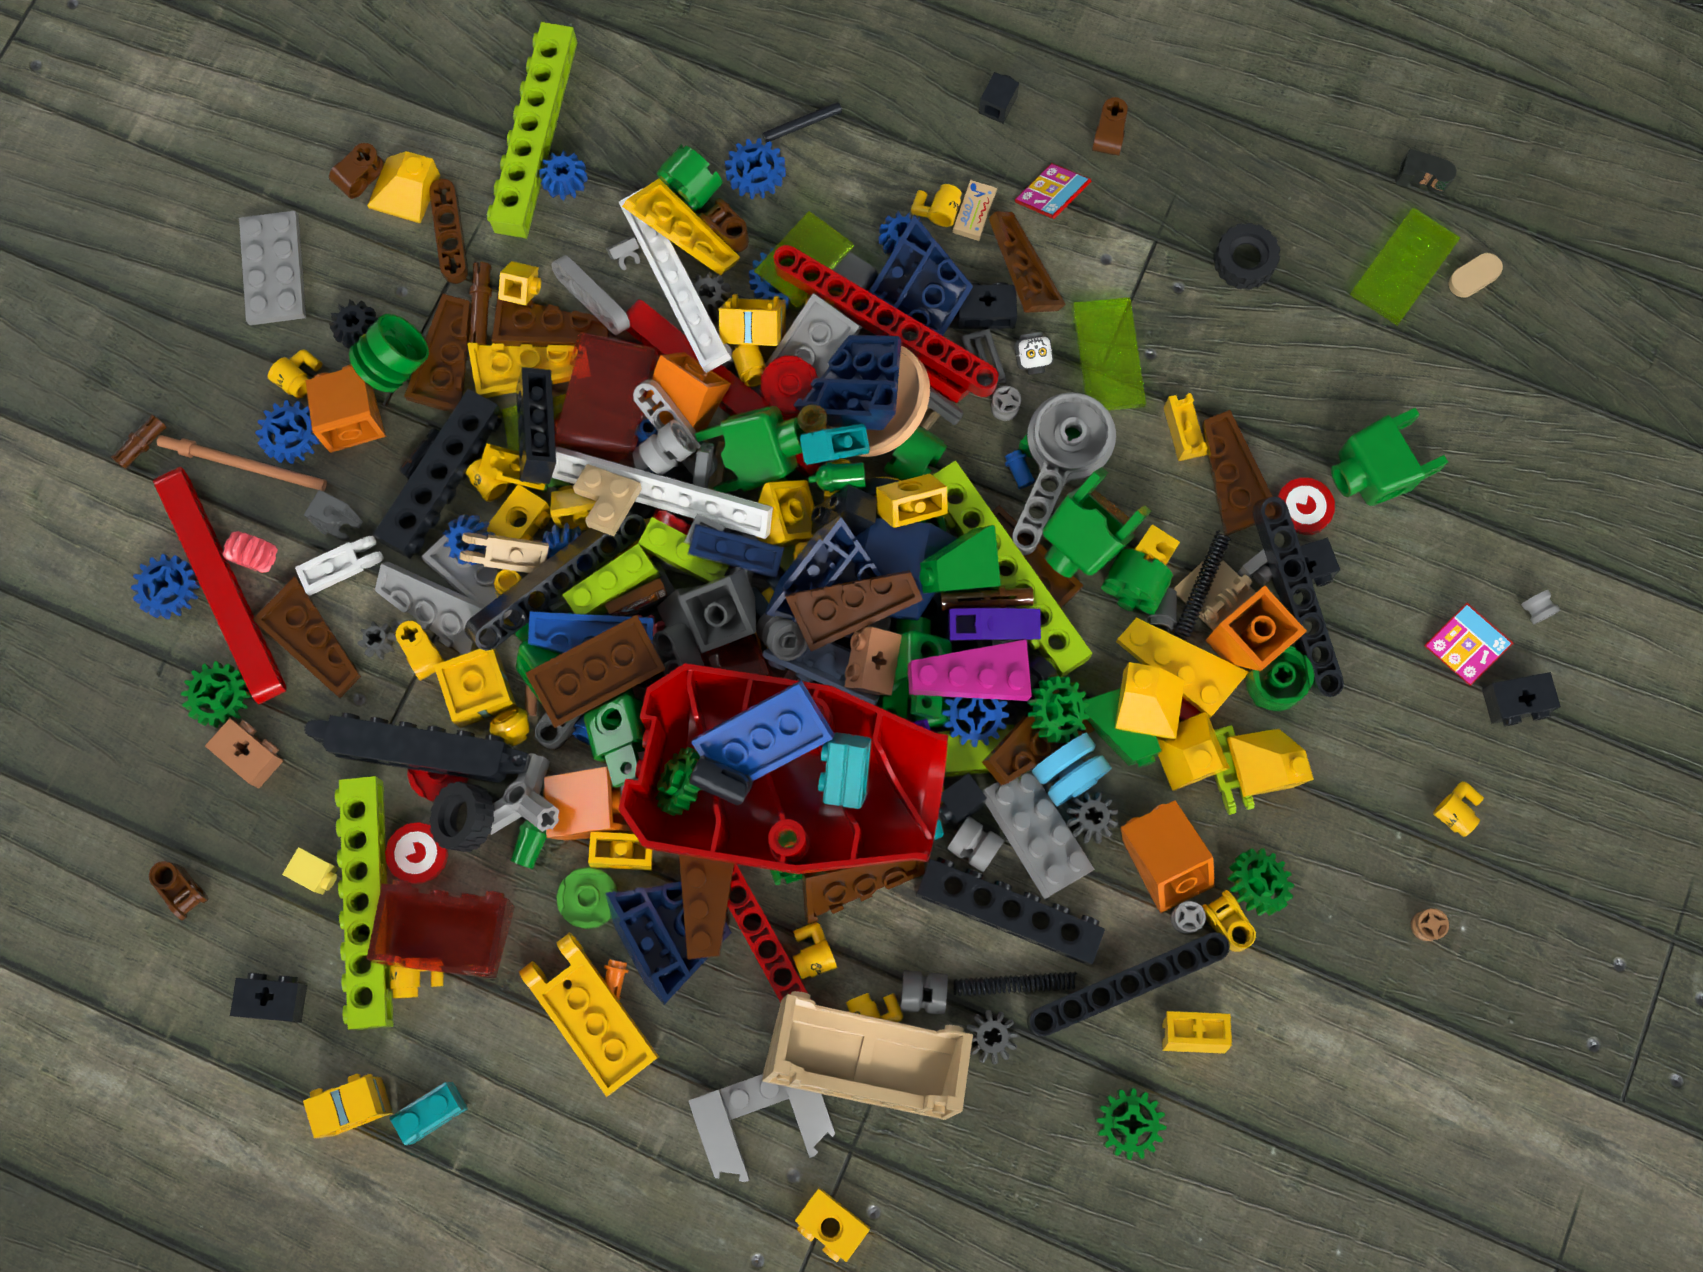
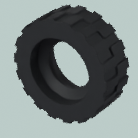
M1237 224L1236 227L1229 228L1219 241L1214 255L1215 270L1218 271L1219 277L1227 282L1226 284L1235 286L1237 289L1245 288L1246 290H1251L1254 287L1258 288L1271 278L1279 263V253L1281 250L1277 244L1278 240L1276 237H1273L1271 231L1264 229L1259 224ZM1242 244L1253 245L1260 252V263L1251 269L1238 266L1233 258L1235 248Z
M451 782L447 784V787H443L439 795L434 799L435 802L431 807L429 821L431 823L430 831L434 836V841L441 848L472 852L473 849L477 850L480 848V845L487 840L488 834L491 833L495 811L492 804L493 799L485 788H481L482 786L464 782ZM466 802L467 819L462 830L458 832L457 814L461 805Z

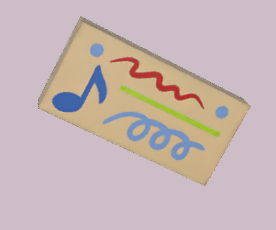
M970 180L953 228V233L980 241L997 188Z

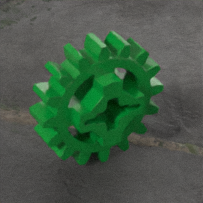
M214 661L213 668L205 663L202 664L203 672L201 673L193 670L191 672L194 676L193 681H184L189 686V690L181 692L182 696L188 698V701L182 704L184 708L191 710L188 716L194 720L198 719V723L204 726L209 723L214 728H218L220 721L225 724L231 716L240 719L241 716L238 710L240 708H248L243 703V699L251 697L250 693L244 691L247 685L244 679H242L241 672L238 669L234 671V667L228 663L223 667L218 661ZM217 676L228 677L231 681L225 680L221 682ZM211 707L215 713H206L201 708L208 709Z
M1055 676L1048 677V680L1039 681L1040 688H1035L1031 691L1035 699L1028 700V704L1033 706V711L1027 714L1035 719L1031 727L1040 728L1038 736L1040 738L1047 737L1049 743H1067L1070 739L1077 738L1079 736L1077 731H1084L1086 729L1082 721L1090 717L1084 713V709L1090 706L1089 703H1083L1082 698L1086 695L1085 691L1078 692L1079 683H1070V677L1060 678ZM1054 690H1059V691H1060L1059 693H1056V694H1053V693H1052ZM1059 726H1065L1061 730L1058 729Z
M690 747L686 749L680 748L679 754L674 753L672 760L670 759L664 765V772L661 773V779L657 782L656 787L659 793L655 797L659 801L657 807L661 811L673 816L676 814L680 816L683 809L688 811L690 803L692 804L698 798V791L701 789L691 785L689 782L694 767L700 759V755L696 750Z
M1251 848L1237 856L1235 862L1229 866L1233 873L1228 876V880L1235 884V886L1230 888V891L1238 892L1240 896L1236 901L1238 903L1245 901L1247 903V911L1256 908L1257 915L1261 916L1266 912L1270 916L1288 905L1287 901L1293 898L1289 890L1294 888V884L1287 880L1292 874L1288 871L1284 872L1282 869L1285 865L1284 861L1279 863L1275 861V853L1266 856L1265 849L1261 848L1256 852L1254 848Z
M1130 1088L1129 1094L1126 1096L1125 1092L1119 1089L1117 1090V1099L1111 1095L1106 1097L1109 1103L1108 1107L1099 1106V1110L1104 1113V1116L1095 1118V1122L1103 1124V1129L1097 1131V1135L1107 1137L1103 1143L1105 1148L1112 1145L1115 1146L1113 1155L1119 1156L1122 1151H1125V1158L1131 1160L1133 1152H1136V1155L1143 1159L1145 1158V1149L1152 1153L1156 1151L1152 1144L1154 1141L1163 1142L1164 1139L1158 1135V1131L1166 1130L1167 1126L1159 1124V1119L1164 1117L1165 1113L1155 1111L1159 1103L1157 1100L1147 1102L1149 1093L1143 1092L1137 1097L1136 1089ZM1125 1103L1124 1110L1118 1116H1111L1120 1104ZM1139 1104L1147 1110L1151 1120H1146L1140 1113ZM1130 1115H1132L1134 1121L1144 1124L1143 1127L1137 1126V1128H1132L1131 1133H1129L1128 1127L1117 1124L1118 1121L1129 1120ZM1111 1128H1116L1120 1132L1123 1144L1114 1137ZM1145 1131L1150 1132L1148 1137L1138 1144V1137Z

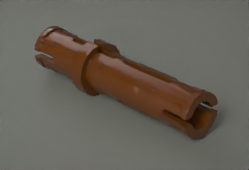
M478 262L473 264V284L469 288V295L472 296L468 343H478V345L487 346L489 298L492 297V289L490 288L492 266L486 262H480V267Z
M998 586V589L941 592L942 611L964 608L1033 606L1034 601L1032 587L1005 589V586ZM1000 596H1015V597H1016L1015 599L990 600V597H1000ZM961 598H984L981 601H958Z

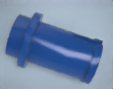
M1021 450L1014 451L1005 456V466L1010 468L1017 482L1018 489L1026 488L1036 482L1025 459L1027 456L1022 454Z

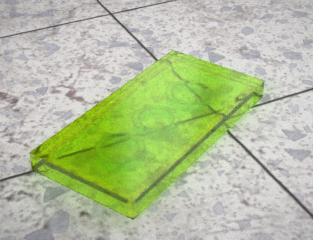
M1413 207L1350 295L1398 326L1461 237Z
M1130 297L1074 302L1073 313L1085 395L1099 401L1108 411L1145 407L1146 400Z

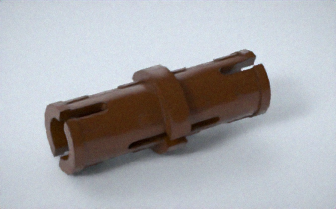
M151 415L135 433L131 432L128 435L129 439L111 458L126 470L143 451L147 452L150 449L149 445L167 427L158 418Z

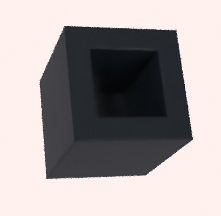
M994 72L980 98L979 114L1004 124L1017 99L1019 82L1008 75Z

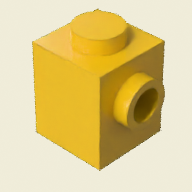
M511 261L500 272L498 299L527 305L535 295L539 294L541 289V278H538L539 267Z

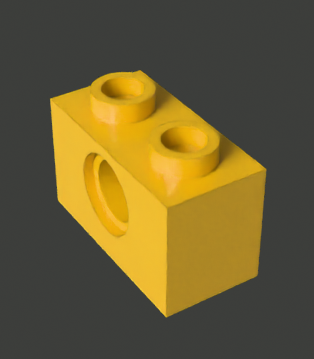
M931 474L876 487L878 515L893 528L948 514L947 486Z
M518 484L489 522L487 532H493L496 536L533 541V536L538 529H543L551 518L550 507L546 501ZM527 518L523 526L514 527V522L517 519Z
M590 833L588 858L590 867L652 871L653 850L645 849L635 834Z
M818 1187L795 1219V1222L799 1224L797 1231L811 1242L814 1238H817L825 1245L822 1251L836 1262L840 1258L847 1262L870 1230L867 1224L820 1187ZM826 1218H835L839 1222L840 1230L837 1234L829 1236L822 1231L821 1224Z

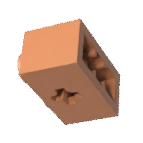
M864 627L855 631L850 641L851 652L849 663L845 669L846 680L844 688L872 695H892L902 635L875 627Z
M229 718L205 747L250 785L260 788L284 760L276 755L279 749L267 739L261 742L254 736L257 730L244 720L238 723ZM246 746L247 749L250 751V753L247 756L246 753L243 751L246 748Z

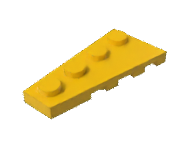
M660 179L655 180L629 197L622 206L719 275L724 274L736 265L741 258Z

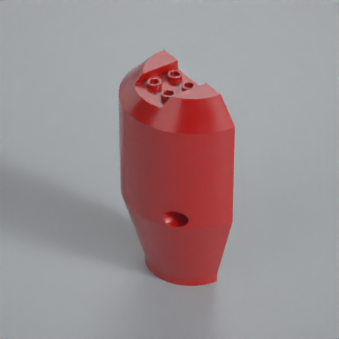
M684 663L646 689L640 719L646 728L642 743L643 748H645L643 760L639 759L637 762L635 776L638 780L625 779L618 810L645 849L787 873L804 874L911 860L928 862L934 842L942 798L948 751V735L932 732L836 687L802 681L834 733L864 736L872 739L866 799L862 807L855 809L843 807V805L824 804V792L818 790L821 772H826V762L821 761L822 744L754 780L752 788L744 801L739 805L700 790L698 791V798L692 804L690 803L688 811L683 809L682 815L676 814L673 816L661 811L657 807L659 801L655 799L659 793V790L656 789L657 782L661 779V773L664 772V765L670 759L672 760L673 754H679L680 748L686 749L690 747L696 750L691 742L695 737L799 682L798 680Z

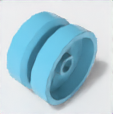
M1087 733L1062 746L1032 770L1040 784H1047L1058 777L1060 778L1048 791V796L1056 807L1087 791L1097 783V780L1112 769L1103 755L1095 756L1086 762L1083 761L1094 751L1096 746Z

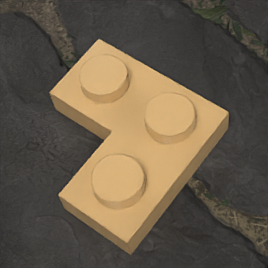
M589 464L585 466L573 486L575 494L596 501L585 520L587 527L615 536L642 490L640 482Z

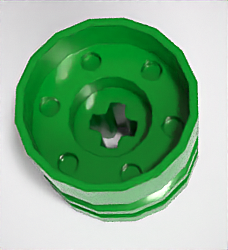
M383 314L368 328L367 333L362 335L358 342L354 343L349 351L350 363L355 372L367 384L383 392H395L403 385V382L410 378V374L415 372L429 356L428 345L422 334L411 323L394 314Z

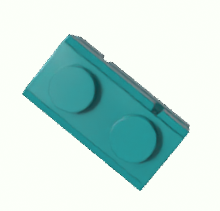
M864 424L803 434L800 438L806 465L868 454L870 450Z
M836 732L833 739L824 743L822 747L821 761L826 762V772H821L818 790L824 792V804L843 805V807L859 809L866 799L872 739L870 737L852 736L851 734Z
M444 1082L389 1118L404 1145H411L452 1120V1117L460 1115L468 1108L453 1082Z

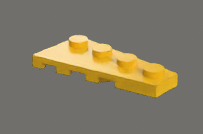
M467 343L476 393L484 398L516 392L522 367L551 370L552 385L592 377L585 346L548 345L547 347H533L532 344L505 346L504 344L492 343L491 346L478 345V343Z
M1137 617L1116 641L1142 664L1160 667L1184 679L1182 697L1200 712H1207L1209 719L1249 673Z

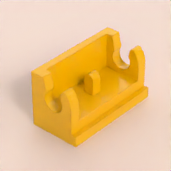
M1188 393L1186 398L1178 400L1177 395L1169 396L1164 406L1178 461L1207 455V444L1203 440L1191 393Z
M486 443L478 472L498 480L544 491L545 484L520 482L519 451Z
M1152 524L1135 550L1145 553L1143 559L1147 561L1155 558L1166 565L1180 541Z
M1166 1012V1017L1162 1024V1028H1165V1038H1163L1162 1042L1163 1051L1225 1054L1232 1046L1230 1014Z

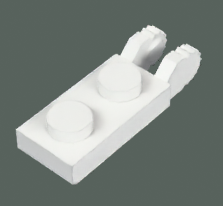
M366 536L353 543L348 542L296 566V572L306 594L309 596L364 571V568H370L383 561L384 557L380 551L370 553L360 559L356 555V553L364 552L376 545L375 537Z

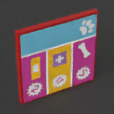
M1051 163L1015 199V203L1055 219L1092 181L1091 178Z
M1466 602L1424 646L1471 686L1514 642Z

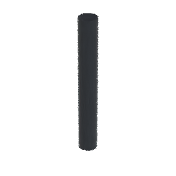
M839 102L833 103L762 132L765 143L771 142L842 113V108Z

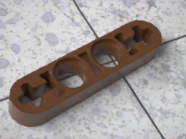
M438 179L430 186V200L439 265L445 280L452 284H458L463 282L468 276L458 195L450 180ZM443 189L447 190L445 195L448 204H443L440 197L441 190ZM445 213H452L454 215V220L449 224H442L440 222L441 216ZM455 238L458 240V244L454 249L447 250L443 247L447 239ZM450 258H454L458 266L455 274L450 272L452 270Z

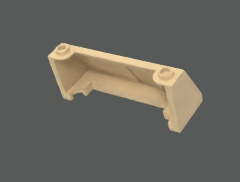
M793 991L791 995L787 994L781 1000L764 1067L763 1082L943 1120L963 1111L973 1034L965 1033L964 1028L956 1025H945V1029L934 1031L816 1005V1002L810 999V994Z

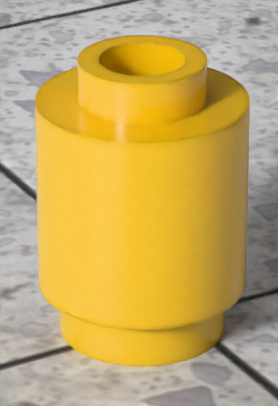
M738 344L731 356L740 380L748 387L761 385V376L766 368V364L759 346Z

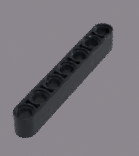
M1279 497L1261 499L1253 506L1252 513L1280 601L1301 625L1306 618L1310 619L1312 623L1310 632L1304 633L1294 642L1296 650L1306 655L1313 666L1314 682L1310 691L1319 696L1334 697L1343 690L1344 679L1288 506ZM1268 503L1275 509V515L1272 519L1268 518L1265 514V507ZM1277 532H1280L1284 537V544L1281 548L1274 542ZM1286 561H1290L1293 565L1294 570L1291 576H1287L1284 572ZM1297 589L1303 595L1302 602L1299 605L1293 600V594ZM1315 647H1318L1321 651V657L1317 662L1312 658V650ZM1327 675L1330 679V686L1327 690H1323L1321 680Z
M630 509L615 536L589 528L472 616L465 625L467 637L482 650L487 651L496 648L529 623V612H543L562 598V594L585 580L638 540L646 529L645 520ZM631 519L630 524L624 528L625 523ZM607 537V541L601 546V541ZM584 554L582 561L577 564L578 558ZM560 573L559 578L556 581L552 582L553 577L556 574ZM536 591L535 596L528 600L529 595ZM512 610L511 614L503 619L505 613ZM487 628V632L479 637L480 632Z
M1209 933L1041 1006L1029 1014L1027 1019L1028 1029L1036 1036L1051 1035L1216 963L1228 955L1230 949L1229 941L1221 933ZM1209 939L1216 941L1220 949L1217 956L1210 955L1206 950V943ZM1181 951L1188 953L1191 957L1192 962L1188 969L1181 967L1178 963L1177 958ZM1152 964H1158L1163 969L1164 974L1160 981H1155L1149 974V968ZM1124 976H1129L1135 981V990L1131 994L1124 992L1121 988L1120 983ZM1096 988L1104 990L1107 994V1001L1103 1006H1098L1092 1000V993ZM1069 1000L1075 1002L1079 1008V1013L1074 1019L1067 1017L1063 1011L1065 1002ZM1039 1013H1045L1050 1018V1027L1046 1031H1040L1035 1026L1034 1020Z

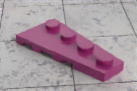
M1027 640L912 660L907 665L910 695L1028 701L1032 697Z

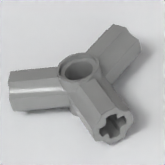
M534 753L529 754L530 762L526 773L518 774L517 780L505 790L503 798L493 803L495 811L491 835L520 817L528 820L542 832L546 829H553L559 822V810L539 795L550 764L547 758Z

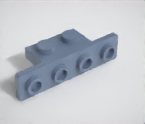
M831 642L812 652L807 645L806 650L800 657L790 661L780 660L768 648L762 655V657L769 660L768 664L781 670L788 668L795 671L796 676L804 681L813 682L815 680L824 685L836 687L873 705L879 700L880 695H872L844 688L846 680L845 669L849 663L851 650L835 642Z

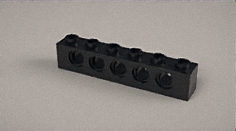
M467 389L373 535L380 543L411 559L414 553H418L425 542L424 537L429 529H433L438 524L441 516L440 512L446 504H450L454 499L456 488L460 481L468 477L466 475L468 467L473 463L476 456H480L484 452L487 439L491 433L499 429L503 420V414L496 403ZM479 423L475 430L467 431L470 424ZM456 447H463V451L460 454L451 455ZM448 471L445 478L436 479L439 472ZM432 495L428 503L420 504L422 497ZM416 519V523L413 527L408 529L404 528L405 523L408 520Z
M938 857L936 861L930 859L916 897L1087 966L1093 964L1105 928L1098 926L1100 921L1086 915H1082L1081 919L1069 914V908L1053 903L1052 907L1040 903L1042 898L1029 892H1024L1023 896L1012 892V886L1002 881L995 880L994 884L982 880L984 875L977 871L966 869L965 872L957 870L954 868L955 863L941 857ZM951 878L958 880L961 884V891L958 894L948 893L944 887L946 880ZM978 890L986 891L990 896V903L986 906L977 905L973 899L974 892ZM1011 901L1018 906L1019 914L1017 917L1009 918L1003 913L1002 907L1005 902ZM1041 913L1046 916L1048 920L1046 929L1040 930L1033 926V914ZM1063 925H1071L1075 928L1077 936L1074 941H1067L1062 937L1061 928Z

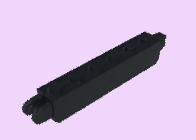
M342 713L341 717L330 715L329 721L311 719L304 726L307 736L312 737L315 741L322 742L327 752L341 759L495 783L504 780L507 774L526 773L530 762V755L528 753L512 749L504 742V738L495 735H486V738L483 739L475 737V734L463 730H457L456 734L446 733V729L437 726H428V729L424 730L418 729L416 724L400 721L399 725L388 724V720L378 717H371L370 721L360 720V716L351 713Z

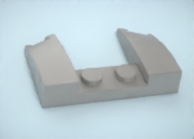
M763 1074L689 1100L714 1177L719 1179L720 1172L740 1174L739 1181L741 1182L750 1180L730 1120L787 1099L790 1100L809 1158L814 1157L818 1153L814 1146L827 1132L832 1137L835 1135L822 1094L763 1082Z

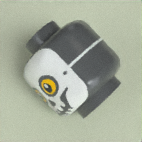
M1043 332L1020 335V340L1015 342L1017 366L1022 370L1028 369V375L1044 373L1045 366L1053 363L1051 339L1048 336H1043Z

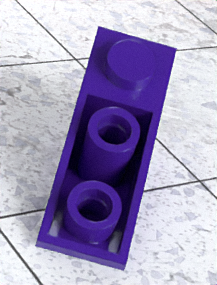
M964 608L949 609L948 611L949 641L1041 639L1040 609Z

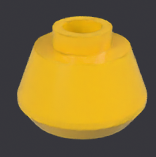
M519 707L505 710L492 719L489 731L492 735L504 738L506 744L511 746L518 745L527 739L526 734L530 730L528 713Z

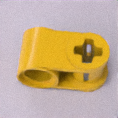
M405 621L398 626L396 639L418 679L421 681L435 673L434 665L444 662V659L434 643L429 639L427 633L414 621ZM411 632L415 634L414 636L416 638V640L413 642L409 640L410 638L408 634H410Z
M1224 890L1222 896L1209 905H1201L1209 925L1216 933H1221L1229 941V950L1240 952L1254 943L1256 938L1255 929L1242 912L1235 897L1228 890ZM1224 906L1226 907L1221 912L1216 913V911ZM1233 929H1240L1245 933L1246 941L1244 944L1236 943L1233 940Z

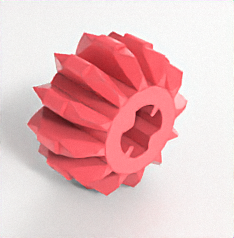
M236 531L232 532L229 539L226 540L223 556L238 565L264 573L269 572L271 566L274 565L278 549L270 542Z

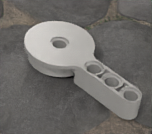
M1073 392L1055 395L1044 401L1031 417L1027 432V442L1030 453L1039 466L1040 473L1012 535V540L1022 555L1031 554L1036 549L1043 534L1042 530L1049 521L1065 484L1071 480L1090 476L1095 470L1103 467L1113 453L1116 443L1114 421L1108 410L1099 401L1088 395ZM1071 427L1076 428L1080 433V437L1068 441L1065 430ZM1045 480H1051L1056 484L1057 489L1053 492H1047L1043 490L1041 483ZM1032 507H1040L1044 510L1045 516L1040 519L1033 518L1029 510ZM1021 533H1027L1033 538V543L1028 546L1021 545L1017 540V536Z

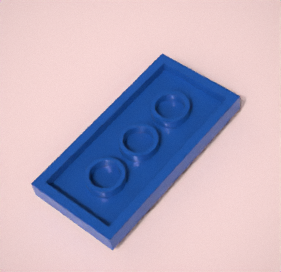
M800 680L700 734L691 742L700 757L705 755L750 776L754 781L832 740L835 734L804 683Z

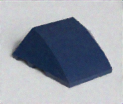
M914 215L869 292L943 336L973 288V285ZM862 302L858 311L866 310L868 305ZM882 317L879 319L881 322L885 323L893 322L892 319H890L889 317Z
M849 335L827 362L829 368L821 378H815L811 382L812 389L803 400L799 398L793 406L797 410L833 428L864 424L866 429L883 430L896 414L901 358L900 337Z
M838 516L819 529L786 570L776 586L765 611L766 615L779 616L797 623L785 598V594L881 576V573L841 516ZM854 632L844 637L851 639Z
M876 518L875 524L855 536L881 575L910 570L923 598L922 601L887 617L918 621L936 593H923L919 577L921 571L920 563L958 538L931 523L915 522L893 528L884 519Z
M681 882L650 888L640 887L623 892H607L605 894L619 937L643 982L665 1005L708 959H687ZM726 922L723 941L732 933Z

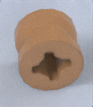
M1430 908L1420 911L1413 916L1411 929L1418 939L1433 941L1443 938L1447 934L1449 921L1442 911Z

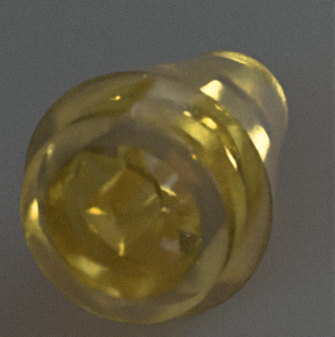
M819 405L805 406L798 415L800 428L807 433L828 429L826 411Z

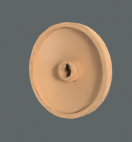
M901 346L896 414L883 430L866 429L870 450L868 454L858 456H878L897 448L914 433L925 415L930 396L928 373L918 357L903 346Z

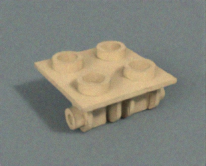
M1224 560L1220 562L1221 566H1218L1217 574H1214L1216 578L1211 583V590L1208 591L1207 599H1204V607L1201 608L1202 611L1199 612L1200 615L1198 616L1213 631L1222 621L1256 593L1250 587L1253 583L1251 578L1245 574L1242 577L1239 576ZM1204 561L1174 588L1177 591V596L1185 604L1188 601V597H1190L1191 589H1193L1195 580H1197L1196 577L1199 576L1198 573L1201 572L1200 568H1202Z

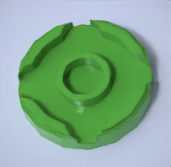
M593 867L578 868L564 878L559 885L556 896L558 910L564 919L575 927L582 929L599 928L612 918L605 894L613 891L618 892V887L612 877L601 869Z

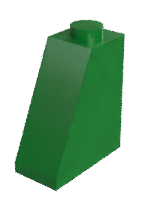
M995 525L974 528L920 563L921 571L919 577L923 593L1001 586Z
M1121 688L1083 701V703L1086 702L1090 705L1084 709V713L1090 716L1087 720L1095 729L1094 731L1128 766L1137 763L1140 768L1156 762L1155 757L1162 751L1156 736L1115 729Z

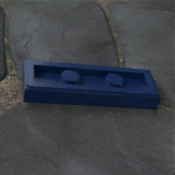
M695 524L687 555L776 578L784 548Z

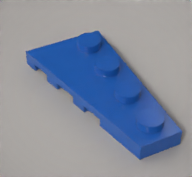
M529 612L528 644L562 654L631 617ZM638 617L653 644V618Z

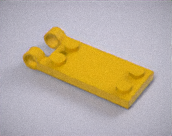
M569 932L556 942L561 953L571 964L568 968L550 982H547L544 972L534 961H531L522 968L519 974L605 1096L608 1097L659 1058V1056L618 998L609 989L605 980L585 954L580 942ZM566 980H570L572 983L570 989L564 986Z

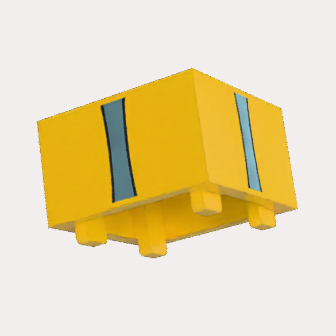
M733 294L732 298H729L719 308V335L724 344L777 346L786 334V300H779L777 295L774 296L773 300L743 299L738 298V294Z
M495 648L487 651L478 649L434 665L451 720L459 728L517 707L500 655Z
M354 1074L348 1077L349 1083L340 1087L331 1088L324 1092L322 1088L311 1091V1098L303 1100L314 1139L333 1137L392 1114L382 1077H373L372 1074L361 1077L360 1074Z

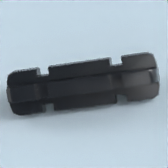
M431 429L426 435L428 439L422 440L409 456L410 461H405L400 467V472L409 479L439 434V430Z

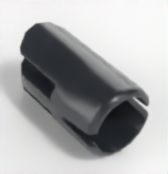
M702 755L696 763L689 780L691 785L735 805H739L744 801L753 785V780L750 776L705 755Z

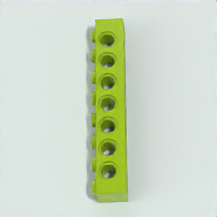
M541 22L539 31L534 33V51L532 57L529 56L527 59L526 81H522L520 85V104L514 108L513 130H509L507 135L508 150L506 155H502L500 180L497 179L494 184V203L489 205L487 211V220L490 222L494 233L528 238L542 182L539 170L544 168L543 160H547L577 46L573 27ZM531 127H536L532 131H527ZM524 152H530L525 156H521V154ZM520 176L523 177V178H522L521 180H519V181H514V179L517 178V177H520ZM510 202H517L513 206H507Z
M956 460L933 474L935 478L947 486V497L957 495L962 499V502L959 504H951L947 500L948 514L943 515L946 527L949 530L953 528L957 535L961 537L974 529L964 525L963 521L965 519H975L979 524L975 528L995 525L999 566H1008L1012 570L1010 576L1000 575L1001 586H1005V589L1033 588V606L1009 607L1040 609V614L1046 618L1047 623L1041 625V639L1027 640L1033 650L1038 649L1042 656L1056 669L1060 678L1087 662L1093 653ZM1000 596V597H996V598H997L998 600H1000V599H1015L1016 597H1015V596ZM1058 638L1063 642L1064 648L1059 650L1053 649L1049 645L1048 640Z
M376 776L339 780V789L335 790V802L337 807H340V819L336 821L337 836L341 837V849L337 851V862L339 868H342V880L338 882L339 897L343 899V911H340L339 923L341 929L344 930V942L341 943L340 954L341 959L345 961L346 973L342 974L341 978L342 990L344 993L346 992L347 1005L343 1006L344 1024L348 1025V1030L394 1027L389 967L391 952L385 856L383 781ZM359 804H364V814L359 818H355L353 814L355 807ZM360 834H365V845L356 849L355 839ZM366 864L368 868L367 874L364 878L358 880L356 870L360 865ZM362 895H367L369 898L368 906L364 910L359 911L357 901ZM367 925L370 929V935L367 940L361 942L358 938V932L363 926ZM368 956L371 960V968L368 972L362 973L359 964L363 958ZM366 988H370L373 994L372 1000L369 1004L363 1005L360 999L361 993Z

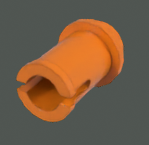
M609 959L608 965H604V968L607 969L604 980L612 993L620 1000L624 976L629 970L626 969V962Z

